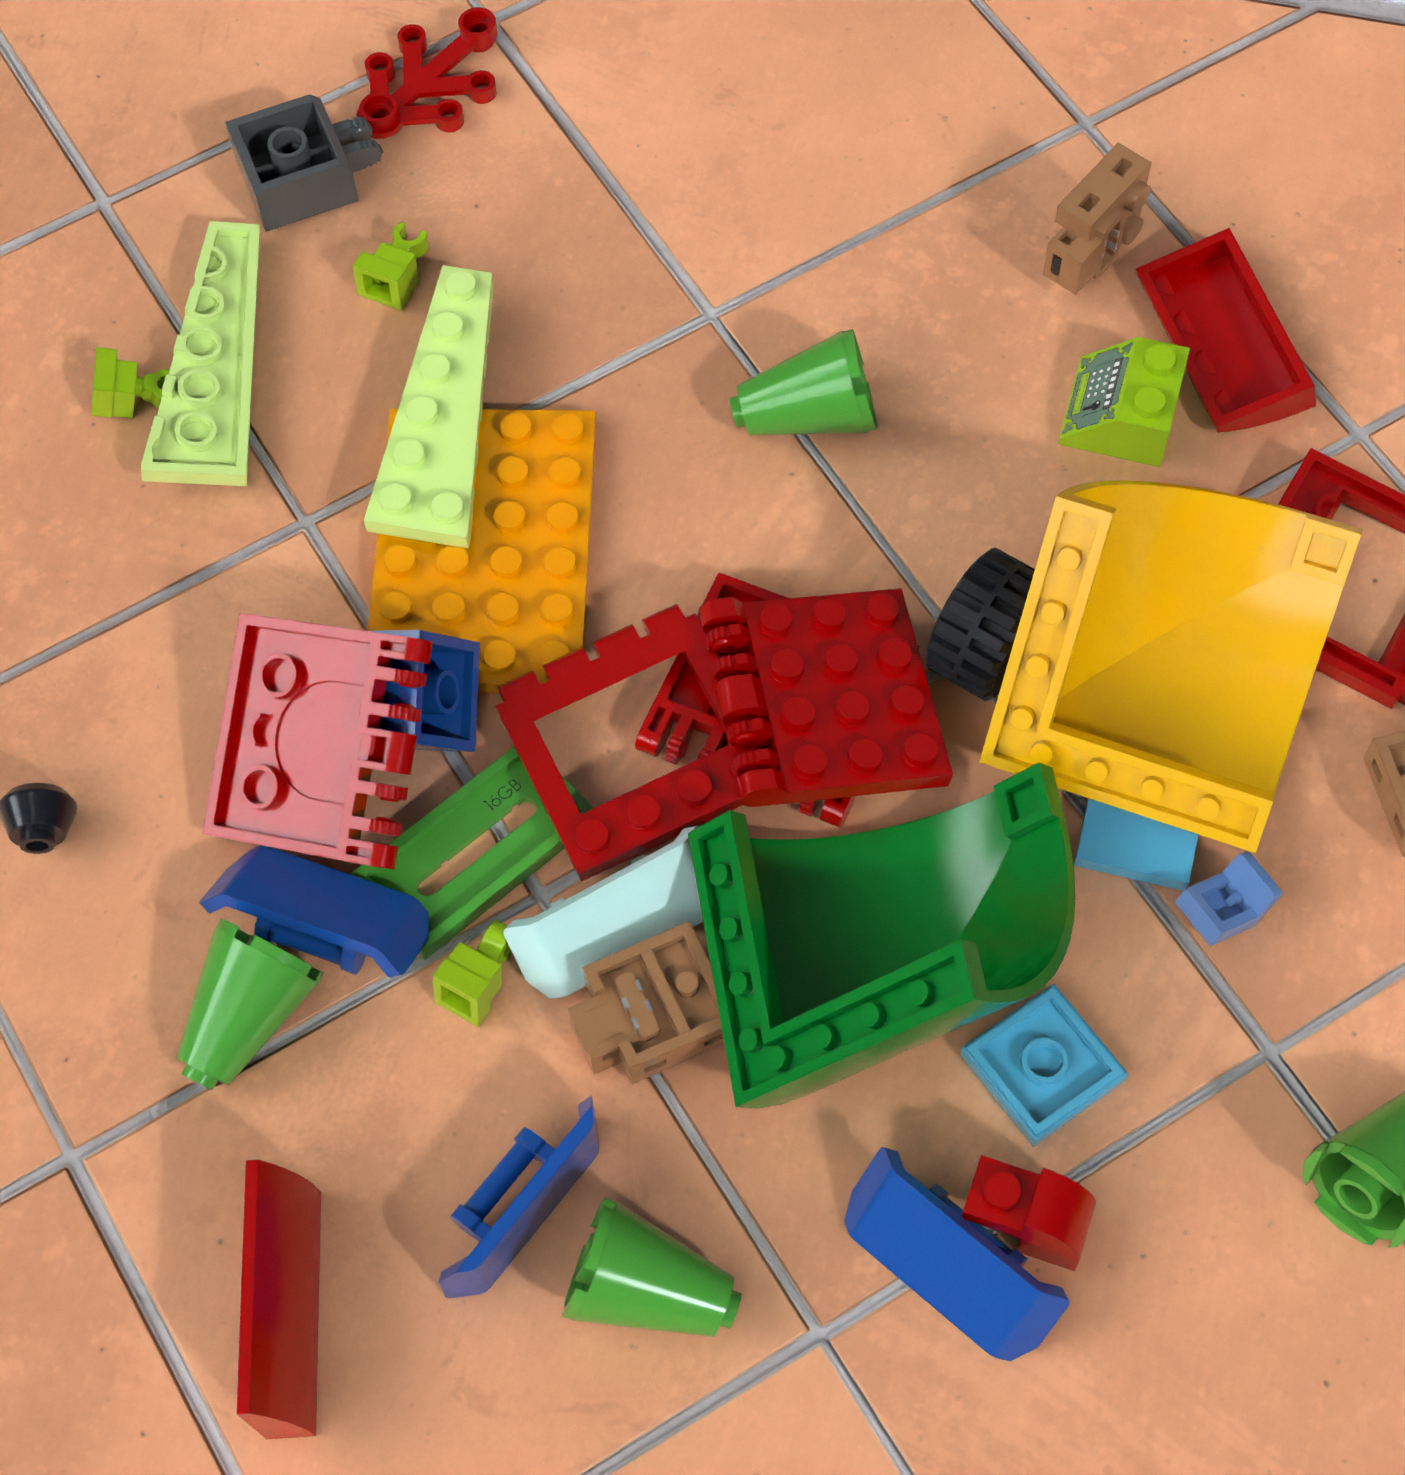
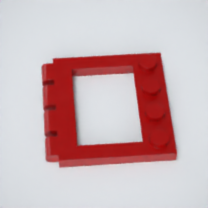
M1310 448L1278 503L1281 506L1332 520L1340 504L1343 502L1405 534L1404 494L1313 448ZM1405 614L1379 662L1327 636L1316 670L1392 709L1396 701L1405 705Z
M674 604L642 619L647 633L642 638L639 637L635 627L631 624L592 642L598 656L595 660L590 661L584 648L581 647L542 665L548 679L543 684L539 683L535 673L531 670L497 686L504 701L495 705L497 714L581 882L677 837L684 828L700 826L729 810L732 811L742 806L737 785L738 775H735L733 767L734 757L739 756L744 751L749 752L751 750L757 751L758 749L768 748V746L736 748L731 747V744L580 814L534 721L682 653L725 734L726 730H728V726L723 722L716 692V684L718 682L714 679L711 669L713 661H716L719 656L717 653H710V650H707L705 642L707 634L703 632L702 625L696 614L685 617L678 604Z

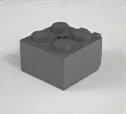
M310 94L225 122L237 164L266 232L359 201L353 173L366 169L367 166L372 167L373 164H377L378 161H381L380 158L383 153L380 144L375 139L370 140L373 128L365 117H353L352 120L347 119L332 124L321 98Z

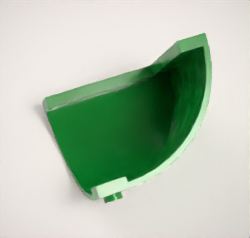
M1039 762L993 785V792L976 800L926 818L867 832L808 839H756L749 837L746 816L729 810L688 833L735 1107L758 1109L782 1105L807 1096L1025 999L1042 989L1052 979L1063 962L1070 943L1076 899L1071 843L1052 767Z

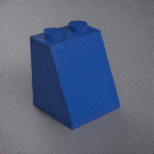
M423 630L371 631L433 641L429 664L390 659L389 668L427 674L426 686L409 688L387 681L383 700L384 704L394 705L395 703L413 705L416 709H420V722L381 716L379 729L417 735L415 750L475 752L480 642Z

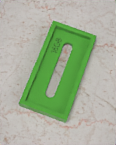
M512 747L402 833L401 836H398L389 843L399 846L395 869L361 865L351 875L411 895L420 901L429 913V940L419 953L426 960L561 852L564 847L515 748ZM562 776L580 814L593 809L590 803ZM528 802L536 806V812L437 892L428 896L418 892L419 885L442 867L441 864L444 861L451 860L512 811L511 808L515 805L519 806L522 803Z

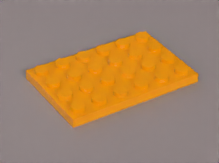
M390 408L386 446L398 411L397 408ZM483 409L482 421H480L479 453L478 464L475 468V497L469 548L377 533L368 631L423 630L480 642L478 693H499L497 686L531 670L535 673L539 683L543 684L548 679L542 665L581 647L584 648L597 428L596 410Z

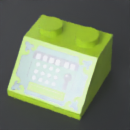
M1136 337L1081 356L1058 445L1161 467L1190 348Z

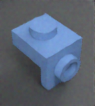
M1245 851L1238 854L1222 873L1186 888L1176 899L1175 903L1211 947L1254 927L1282 896V891L1253 855Z

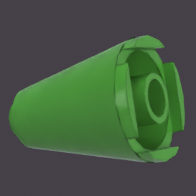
M854 330L840 331L738 384V396L730 397L731 410L737 428L746 426L750 436L867 433V431L877 429V420L869 382L866 381L863 369L864 363Z
M222 918L213 931L176 1057L186 1063L181 1073L182 1075L211 1090L214 1089L218 1080L229 1085L318 985L324 974L296 956L256 935H249L241 931L239 926Z
M1405 1091L1316 1146L1304 1160L1302 1177L1305 1185L1312 1180L1320 1196L1314 1203L1321 1213L1338 1229L1359 1242L1373 1245L1378 1238L1391 1241L1388 1248L1398 1247L1405 1241Z
M604 1197L590 1226L596 1228L595 1233L590 1234L587 1244L583 1245L565 1299L564 1307L566 1308L562 1317L579 1322L710 1337L716 1335L720 1326L730 1329L736 1317L742 1295L740 1292L732 1290L734 1277L619 1202Z

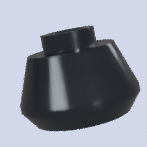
M28 783L16 786L9 790L0 800V818L10 841L20 846V849L24 852L32 854L50 852L56 845L62 843L77 813V803L69 793L59 786L47 783Z

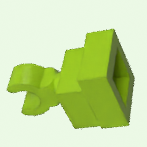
M400 222L394 227L391 245L382 242L373 255L362 251L353 264L358 295L399 311L404 309L411 298L412 292L419 284L416 259L422 257L429 248L426 230H422L416 239L406 240L407 234L404 222Z
M96 347L91 416L133 418L135 396L142 397L144 401L151 402L159 408L162 399V390L160 388L163 387L166 374H169L170 369H161L154 374L147 373L143 377L137 376L138 362L117 360V349Z
M495 919L487 929L477 950L462 942L458 943L449 957L443 960L433 974L434 1000L437 1005L477 1027L481 1025L491 1011L492 999L502 987V963L512 954L504 936V930L508 925Z

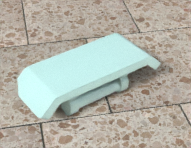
M699 826L684 828L674 842L648 856L642 854L631 860V865L566 900L563 898L549 904L550 908L535 917L513 920L505 928L504 936L526 982L549 999L568 996L586 986L582 967L687 921H690L692 927L703 922L688 833Z

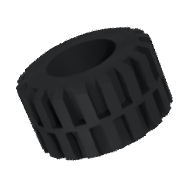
M996 547L980 556L961 577L935 623L927 648V668L984 701L991 700L998 695L1035 569Z

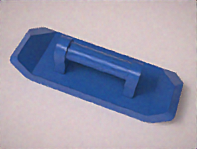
M262 845L247 851L228 867L199 901L209 914L227 906L256 916L254 936L256 935L270 943L276 942L338 964L341 970L352 974H357L360 971L365 957L369 956L375 960L388 977L393 978L402 975L408 970L429 940V913L415 897Z
M592 1095L578 1104V1122L556 1149L546 1143L536 1133L523 1127L514 1138L516 1143L464 1206L459 1204L450 1215V1218L457 1226L479 1243L467 1257L441 1271L439 1284L446 1298L480 1295L488 1291L599 1153V1140ZM535 1159L543 1164L492 1227L483 1221L484 1218L530 1162Z
M881 1147L851 1192L844 1219L851 1238L989 1355L998 1359L1012 1361L1038 1348L1069 1306L1070 1302L1063 1288L1038 1281L1023 1268L1028 1260L1027 1257L1016 1248L1012 1251L982 1225L962 1218L963 1210L948 1198L949 1193L937 1183L928 1190L904 1169L897 1151Z

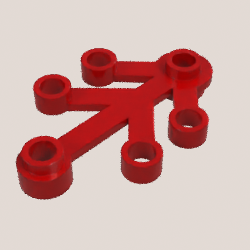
M475 7L464 11L458 19L460 36L424 67L422 54L426 52L428 47L425 30L416 24L402 27L397 37L400 51L403 54L404 84L392 95L389 94L388 84L395 77L392 57L387 53L376 52L366 58L365 69L367 79L370 82V94L361 101L356 118L359 116L360 118L365 117L370 122L373 128L371 138L384 139L397 134L403 126L436 123L439 130L447 133L461 129L464 124L462 105L458 101L444 99L436 105L410 106L418 98L468 95L473 102L485 104L491 102L496 97L495 78L488 71L479 70L470 75L443 77L472 51L485 52L493 46L498 32L495 15L490 10ZM413 39L417 40L415 42H408L409 40ZM380 67H384V68H385V69H383V70H375V69L380 68ZM482 85L487 86V87L482 88V89L476 88V87L482 86ZM447 114H454V116L449 118L443 117Z

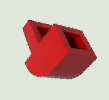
M981 1155L964 1206L962 1218L1020 1238L1017 1250L1022 1254L1075 1272L1084 1247L1096 1200L1082 1185L1043 1167L1041 1174H1037Z

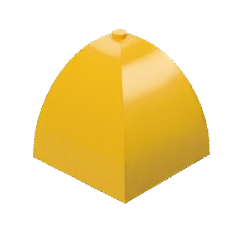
M1110 480L1083 483L1063 490L1056 496L979 762L1013 774H1017L1040 762L1053 768L1057 788L1256 853L1275 798V791L1363 529L1254 498L1171 483Z

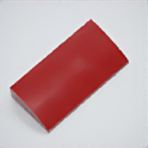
M1230 228L1135 268L1136 275L1171 343L1190 348L1185 371L1217 433L1264 425L1316 406L1315 385Z
M257 1159L246 1160L237 1415L265 1439L316 1436L321 1191L299 1174Z

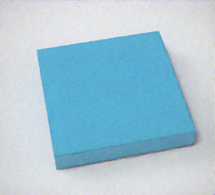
M1088 798L1074 866L1184 891L1189 885L1199 834Z
M1055 984L1049 986L963 1046L960 1052L961 1057L1033 1147L1124 1083L1129 1075Z

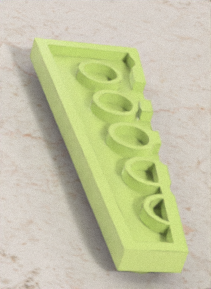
M209 221L194 274V285L190 289L185 306L184 321L180 335H177L174 345V356L169 374H166L163 384L161 403L157 416H154L141 462V478L144 482L247 487L260 224Z
M442 266L364 517L367 532L469 548L475 497V468L478 464L479 425L480 421H482L483 382L486 377L487 366L486 349L489 343L494 290L491 272Z

